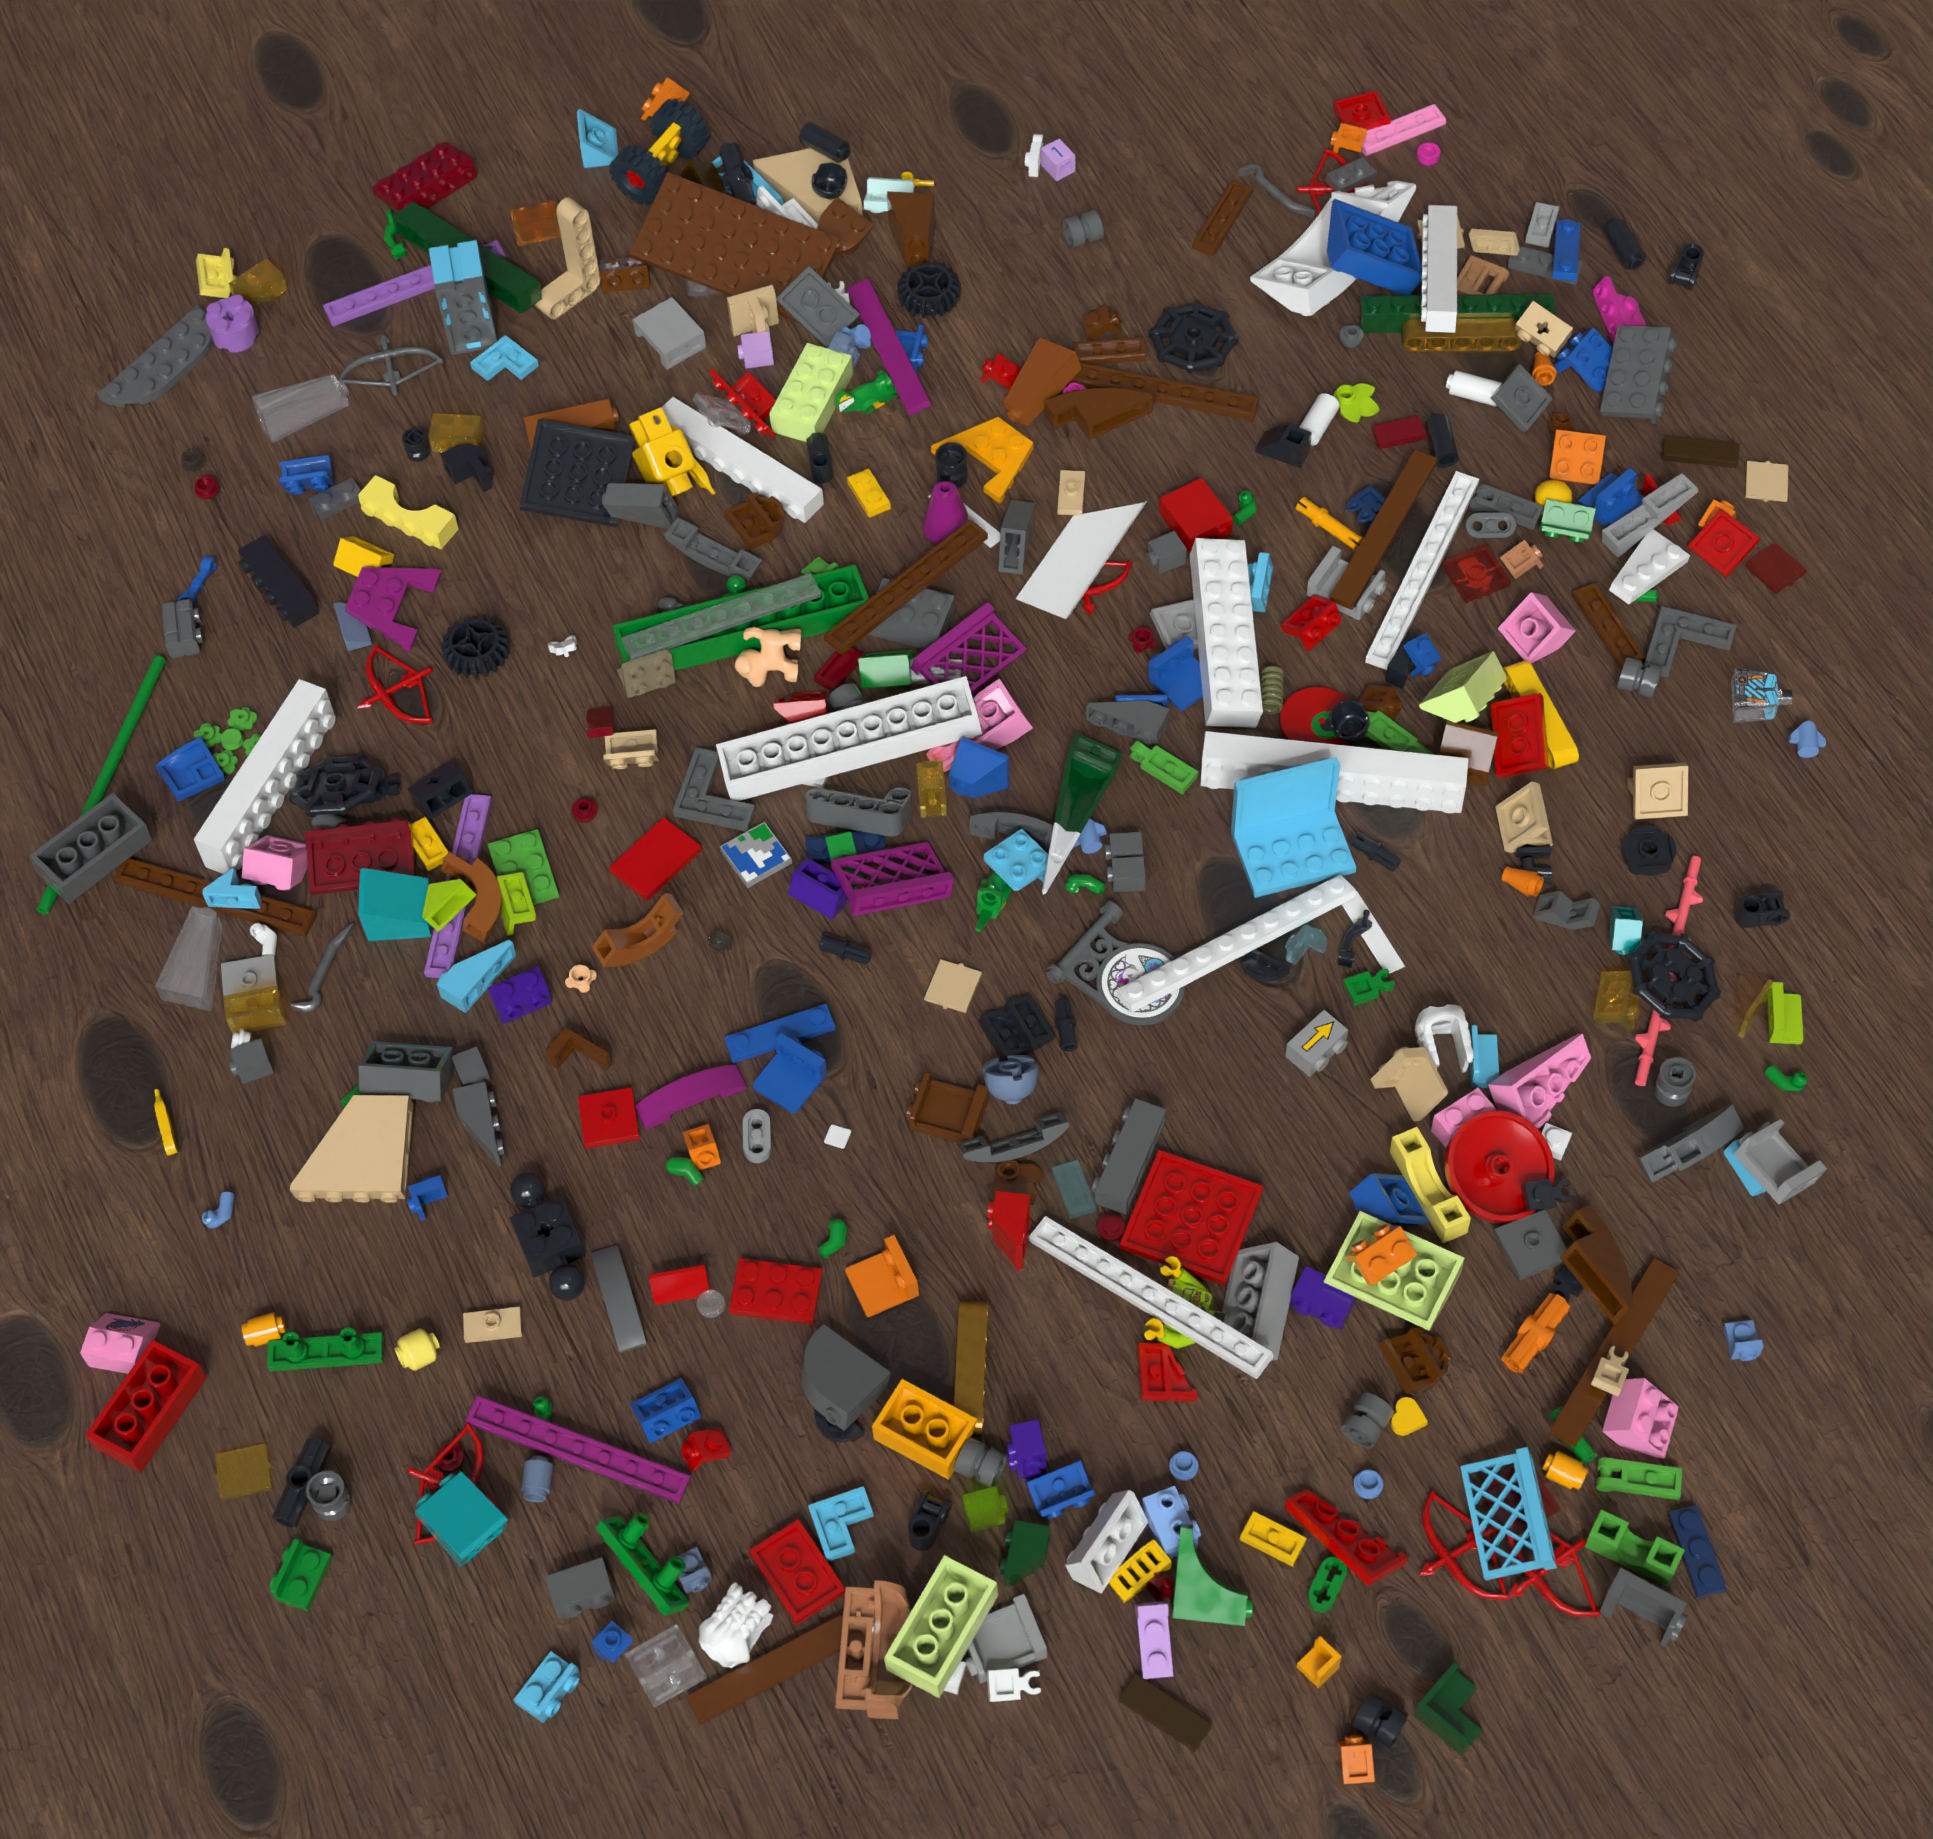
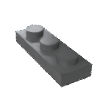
M1519 246L1520 251L1518 255L1510 256L1508 262L1509 269L1577 285L1584 263L1578 260V275L1574 282L1552 278L1554 254Z

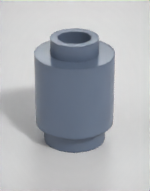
M534 1456L531 1457V1460L524 1463L521 1491L523 1492V1498L527 1501L543 1502L546 1501L547 1495L550 1494L553 1464L548 1462L547 1458Z

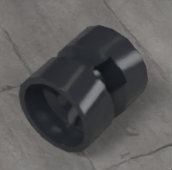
M954 442L941 445L935 453L938 483L948 481L959 488L968 479L967 451L962 445Z
M1370 1692L1359 1709L1352 1727L1365 1735L1374 1734L1375 1741L1390 1749L1403 1729L1409 1714L1396 1706L1387 1707L1386 1700Z

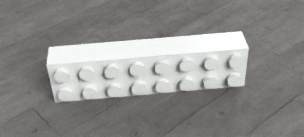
M1196 538L1190 553V566L1206 726L1256 728L1263 709L1245 540Z
M300 679L297 681L194 838L205 867L225 874L232 868H235V871L241 869L243 866L244 848L256 842L263 829L269 826L274 812L282 806L284 797L289 789L294 787L297 780L296 774L308 766L311 755L315 749L320 747L324 735L335 723L336 717L325 688Z

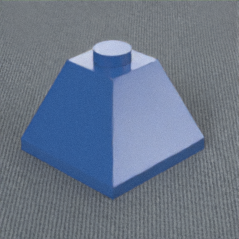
M962 737L949 773L950 789L958 795H965L970 798L1008 789L1010 785L1009 756Z
M1371 1173L1349 1193L1358 1212H1364L1379 1220L1412 1224H1428L1430 1222L1403 1175Z

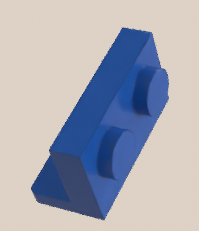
M920 324L917 332L896 330V335L916 375L918 368L923 367L924 353L922 350L923 348L927 349L928 334L924 333V325Z
M1081 1460L1025 1482L1037 1515H1046L1047 1519L1063 1514V1508L1072 1504L1074 1508L1084 1506L1091 1502L1090 1497L1096 1495L1095 1490L1090 1486Z

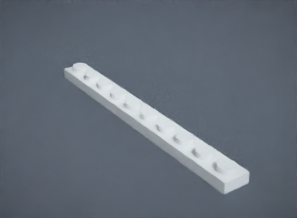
M1455 472L1367 653L1366 663L1387 670V666L1401 647L1478 487V478Z
M1340 874L1118 988L1117 997L1133 1013L1355 898L1356 889Z
M1046 1216L1029 1236L1032 1244L1255 1379L1260 1376L1274 1357L1272 1351Z

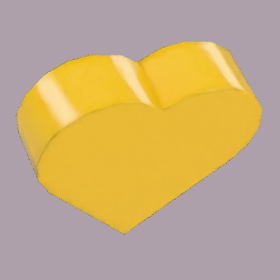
M1404 1397L1398 1400L1395 1414L1391 1420V1428L1395 1434L1405 1436L1427 1426L1428 1421L1414 1399Z

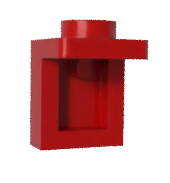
M998 353L991 360L988 358L981 368L983 374L980 381L985 383L989 378H992L1010 390L1022 368Z
M721 1427L692 1432L681 1446L682 1456L691 1471L698 1470L703 1462L725 1459L732 1453Z

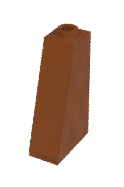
M1043 338L1037 340L1003 401L1007 416L1012 422L1028 426L1043 411L1044 401L1056 397L1082 369L1076 352Z
M609 399L523 417L531 451L538 419L615 433V422H619L616 407L611 408Z

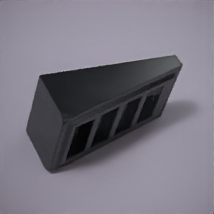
M1414 631L1410 632L1387 666L1386 682L1400 689H1403L1412 661L1403 646L1417 638V633Z

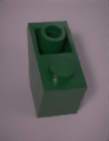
M1015 1520L1013 1530L1008 1529L1005 1547L1009 1548L1008 1558L1002 1557L999 1575L1004 1576V1586H1013L1045 1565L1050 1541V1526Z

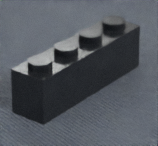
M264 536L237 550L241 559L238 561L240 568L245 574L249 573L252 576L251 581L257 590L262 589L265 592L263 595L268 604L277 607V614L283 622L288 621L294 629L319 614L314 598Z

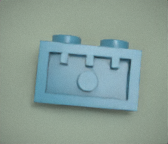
M1259 553L1258 562L1248 564L1252 611H1266L1274 568L1269 553Z
M550 1651L514 1698L515 1704L544 1723L548 1717L552 1718L561 1706L560 1701L567 1692L571 1693L578 1685L580 1680L578 1667L573 1663L568 1664Z

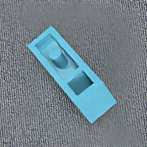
M507 940L453 965L438 980L437 987L441 998L466 1013L516 957L513 942Z

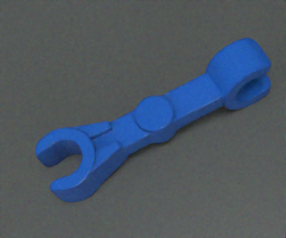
M203 557L201 570L196 578L192 580L189 590L180 595L177 601L189 599L195 608L199 590L203 588L209 573H214L217 568L213 557Z

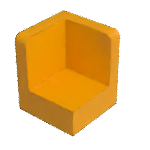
M1319 1636L1315 1640L1314 1647L1297 1663V1668L1319 1688L1339 1669L1342 1656Z

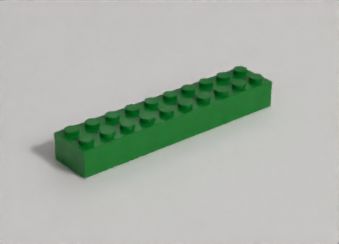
M856 565L612 625L614 645L621 665L625 662L668 649L672 655L674 671L739 655L743 650L761 649L758 638L752 637L747 640L743 638V632L746 628L755 627L762 630L775 629L779 631L800 629L801 639L829 632L868 601L869 597Z

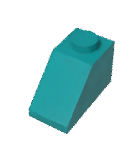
M1610 907V945L1612 950H1616L1618 954L1628 955L1641 943L1643 920L1638 908Z

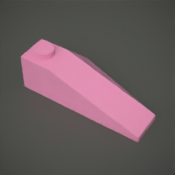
M1000 679L979 692L973 699L982 735L967 739L996 750L1012 743L1033 728ZM960 741L934 747L927 752L926 756L938 774L951 769Z
M1577 1034L1519 1064L1488 1084L1496 1108L1499 1111L1514 1113L1525 1118L1537 1129L1545 1124L1552 1116L1550 1111L1556 1102H1561L1565 1097L1563 1092L1570 1082L1576 1081L1591 1059L1583 1034Z

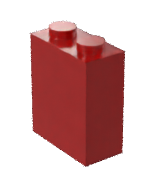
M1202 478L1159 498V514L1170 529L1176 532L1189 554L1196 538L1226 539L1232 534L1233 518Z

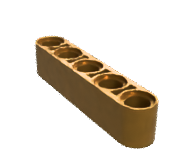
M1512 318L1456 319L1455 333L1427 332L1426 322H1421V319L1408 320L1402 326L1404 348L1411 352L1514 351L1521 346L1522 341L1515 331L1518 320Z
M959 1301L954 1407L977 1419L972 1435H983L988 1302Z

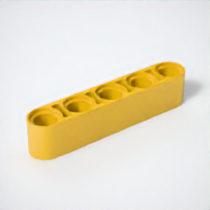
M1525 660L1503 667L1507 676L1504 684L1512 699L1535 693L1543 695L1550 768L1557 769L1578 762L1579 754L1577 747L1531 663Z

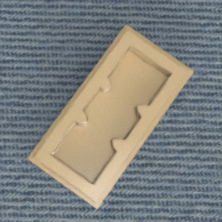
M1471 229L1469 233L1473 252L1517 256L1520 251L1516 232Z
M1061 470L1058 515L1082 514L1085 471Z
M520 1307L463 1313L465 1343L522 1337Z

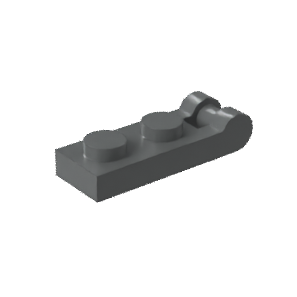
M1485 484L1479 486L1476 491L1477 496L1473 497L1469 504L1470 508L1475 512L1508 513L1514 517L1516 524L1532 530L1535 529L1544 511L1543 505Z

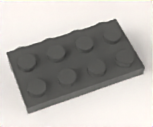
M1618 325L1600 409L1602 416L1650 418L1652 424L1658 423L1659 417H1662L1664 412L1663 395H1667L1668 392L1667 375L1672 372L1673 367L1671 355L1677 348V338L1673 336L1670 327Z

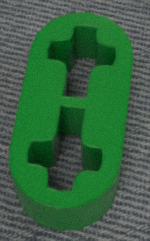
M1328 1557L1322 1562L1308 1594V1605L1315 1612L1326 1613L1330 1611L1344 1584L1347 1567L1337 1557ZM1335 1566L1338 1568V1574H1335L1332 1582L1327 1581L1329 1574L1327 1569L1331 1570ZM1323 1588L1328 1589L1326 1594L1328 1601L1324 1600L1322 1604L1317 1603L1315 1595H1320Z

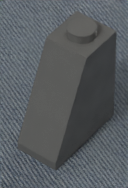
M608 483L607 490L602 497L603 506L611 517L669 529L677 518L679 509L664 484Z
M1011 500L1001 526L999 572L1023 575L1034 528L1036 503Z

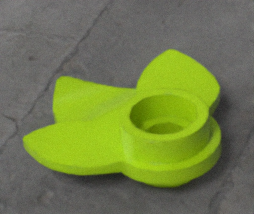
M1363 383L1356 384L1353 387L1351 385H1341L1334 392V398L1339 402L1342 416L1348 421L1357 423L1360 421L1361 416L1368 417L1377 414L1379 407L1370 398L1374 393L1375 387Z

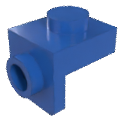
M1426 633L1407 642L1403 646L1416 666V669L1410 673L1412 678L1420 674L1423 677L1429 675L1436 670L1434 665L1442 659Z
M439 1175L436 1177H426L419 1183L408 1186L411 1197L406 1199L411 1213L417 1212L420 1221L426 1219L422 1206L448 1197Z
M611 1621L596 1634L591 1644L595 1654L602 1661L608 1659L614 1663L631 1646L633 1640L618 1625Z

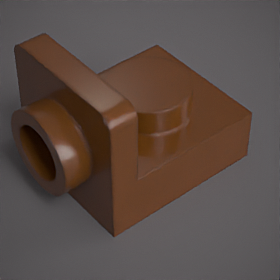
M1368 685L1358 701L1364 705L1366 711L1377 712L1379 710L1392 721L1395 720L1402 708V702L1395 688Z

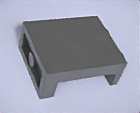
M1620 1568L1607 1592L1600 1610L1602 1615L1611 1618L1619 1604L1664 1628L1666 1632L1660 1643L1663 1647H1666L1669 1640L1676 1641L1688 1617L1683 1613L1687 1605L1686 1602Z

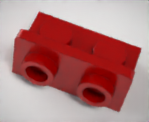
M1313 595L1280 625L1283 633L1301 638L1304 648L1311 650L1339 625L1342 620L1335 601Z

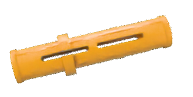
M1303 497L1300 500L1307 508L1297 504L1296 510L1311 519L1313 525L1316 527L1321 526L1353 551L1358 549L1359 546L1352 540L1361 544L1362 536L1347 528L1330 516L1328 510L1323 507L1319 508L1308 498Z

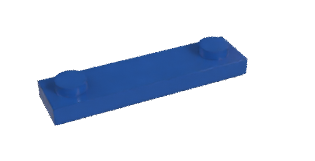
M1557 219L1552 272V278L1574 282L1577 279L1580 239L1579 222L1569 219Z
M823 1004L726 1036L724 1041L734 1064L776 1050L775 1040L780 1033L787 1037H795L801 1042L835 1031V1024L827 1004Z

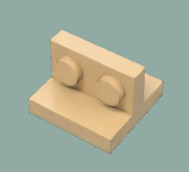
M773 285L727 298L733 336L751 331L752 333L769 331L770 334L769 326L779 323Z
M1687 763L1633 766V778H1628L1627 788L1633 795V817L1635 819L1688 816Z
M1530 782L1495 806L1506 852L1514 853L1526 844L1536 847L1548 844L1551 847L1553 845L1539 783Z

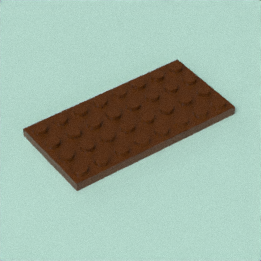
M667 172L630 252V257L728 296H735L773 285L777 298L808 266L824 280L840 244V238ZM777 303L778 315L797 322Z

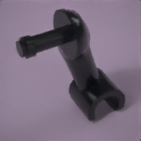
M1365 909L1363 911V918L1358 919L1344 933L1337 962L1339 966L1352 967L1355 953L1350 952L1351 945L1355 938L1372 927V922L1368 919L1370 915L1369 910Z

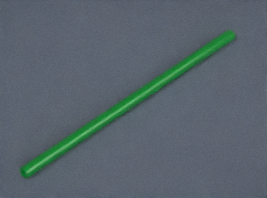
M154 656L79 818L102 801L166 663L163 657ZM47 885L36 908L38 912L46 915L49 914L58 895L49 885Z

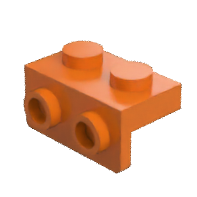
M667 77L662 84L658 82L652 90L651 94L654 97L652 99L648 98L643 105L642 110L645 112L641 119L645 121L648 116L652 117L668 99H678V102L681 100L685 102L690 93Z
M1388 1224L1380 1226L1374 1230L1373 1237L1367 1241L1366 1239L1358 1241L1351 1246L1352 1251L1345 1255L1348 1261H1354L1368 1286L1375 1285L1417 1256L1401 1226H1389Z

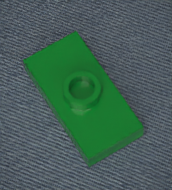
M851 832L825 837L830 861L857 855ZM849 866L841 867L843 871L854 874L856 869Z

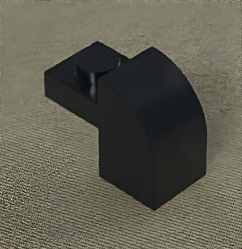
M461 444L440 453L444 470L455 485L473 476L483 492L492 489L490 478L493 475L489 468L486 452L482 448L472 444Z

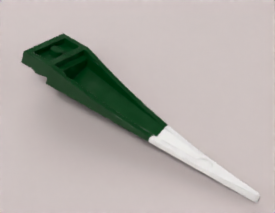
M1075 733L1064 760L1042 889L1043 895L1048 891L1107 790L1123 755L1122 752L1078 733Z

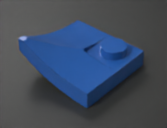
M201 737L175 750L155 766L156 771L162 777L177 802L225 781L223 773Z

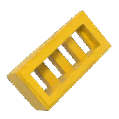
M1153 1539L1122 1564L1108 1584L1125 1603L1147 1587L1146 1583L1155 1576L1154 1573L1161 1575L1170 1570L1171 1560ZM1150 1555L1159 1563L1157 1566L1149 1558ZM1143 1562L1150 1572L1146 1574L1139 1563ZM1131 1569H1133L1134 1572L1140 1578L1138 1582L1129 1573ZM1122 1576L1130 1584L1131 1588L1129 1590L1119 1580Z

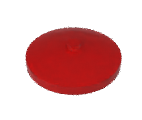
M1488 1111L1475 1115L1457 1128L1446 1148L1445 1174L1453 1195L1459 1197L1466 1210L1483 1220L1495 1223H1509L1529 1216L1535 1211L1526 1212L1521 1184L1551 1179L1553 1186L1555 1167L1549 1144L1542 1133L1531 1122L1517 1114L1506 1111Z

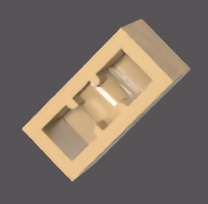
M1533 301L1516 323L1515 331L1517 336L1524 342L1528 343L1531 341L1534 343L1540 353L1545 356L1550 354L1555 358L1572 335L1573 328ZM1538 329H1547L1546 333L1543 332L1541 335L1538 334Z

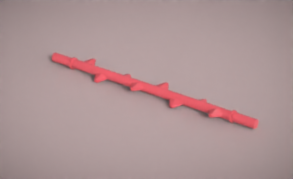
M1698 856L1691 857L1687 876L1683 880L1684 887L1678 909L1666 911L1665 914L1674 923L1673 935L1684 933L1690 905L1703 902V897L1694 890L1698 883L1697 876L1701 864V858ZM1669 945L1668 949L1674 948L1675 945ZM1670 973L1671 975L1669 978L1672 981H1674L1675 979L1677 980L1676 976L1673 973ZM1654 1009L1647 1033L1635 1036V1040L1643 1048L1642 1054L1639 1056L1640 1063L1635 1079V1084L1638 1086L1646 1085L1650 1065L1654 1061L1653 1053L1659 1031H1669L1671 1029V1025L1667 1020L1661 1019L1659 1013Z

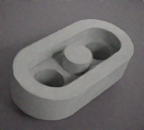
M761 1109L750 1110L743 1118V1150L747 1160L752 1163L766 1161L770 1157L772 1150L770 1117ZM755 1124H761V1125H762V1126H761L760 1128H758V1129L753 1128V1126H754ZM755 1149H762L760 1153L753 1152Z

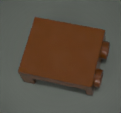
M925 1072L923 1079L918 1080L914 1091L916 1096L914 1104L910 1103L907 1109L906 1119H909L910 1130L957 1143L976 1138L989 1102L988 1087L978 1084L976 1091L934 1081L931 1079V1073Z

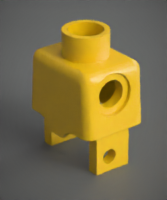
M662 407L638 417L639 420L630 423V429L639 446L638 449L632 452V455L646 484H664L672 497L692 488L693 486L687 472L695 467L694 457L682 429H677L675 425H669ZM653 416H657L660 419L659 425L656 424ZM665 458L669 460L671 467L666 464Z

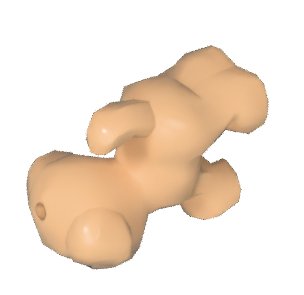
M755 627L746 628L743 632V638L745 640L752 637L758 638L761 650L760 652L753 649L743 650L735 661L734 667L736 671L754 687H761L765 684L767 673L770 670H779L784 673L785 680L797 682L798 660L786 658L784 645L788 644V647L792 650H800L801 630L779 631L775 629L762 630Z

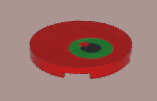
M1310 687L1294 693L1286 700L1280 713V726L1284 739L1348 746L1350 742L1342 741L1334 734L1329 722V715L1336 704L1349 699L1340 692L1325 687Z

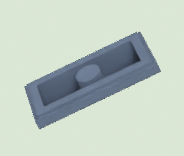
M334 603L347 651L372 645L367 626L345 612L347 603Z

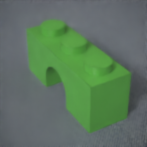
M1601 1509L1585 1547L1668 1587L1685 1549L1658 1536L1654 1541L1641 1539L1629 1531V1522Z

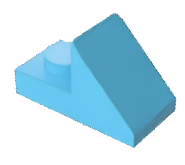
M232 868L203 889L202 894L208 907L261 908L262 898L257 886L250 884L239 885V878L235 868Z

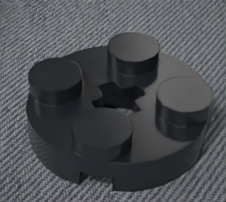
M1639 826L1633 829L1631 834L1624 839L1621 851L1622 858L1632 874L1655 876L1667 873L1676 856V844L1669 834L1668 836L1665 835L1656 826ZM1645 847H1650V850L1655 852L1653 854H1646L1643 851Z

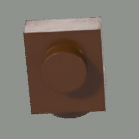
M1107 304L1082 317L1086 336L1090 340L1111 329L1117 335L1122 333L1120 326L1122 323L1121 316Z

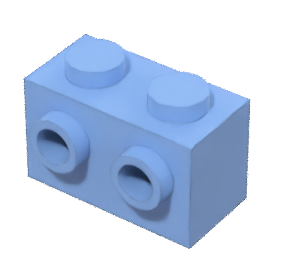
M1173 1486L1142 1498V1510L1148 1520L1157 1544L1170 1559L1178 1556L1181 1524L1193 1525L1195 1548L1197 1549L1198 1537L1201 1536L1197 1522L1195 1520L1190 1521L1186 1512L1189 1510V1506L1184 1494L1179 1495L1176 1487Z

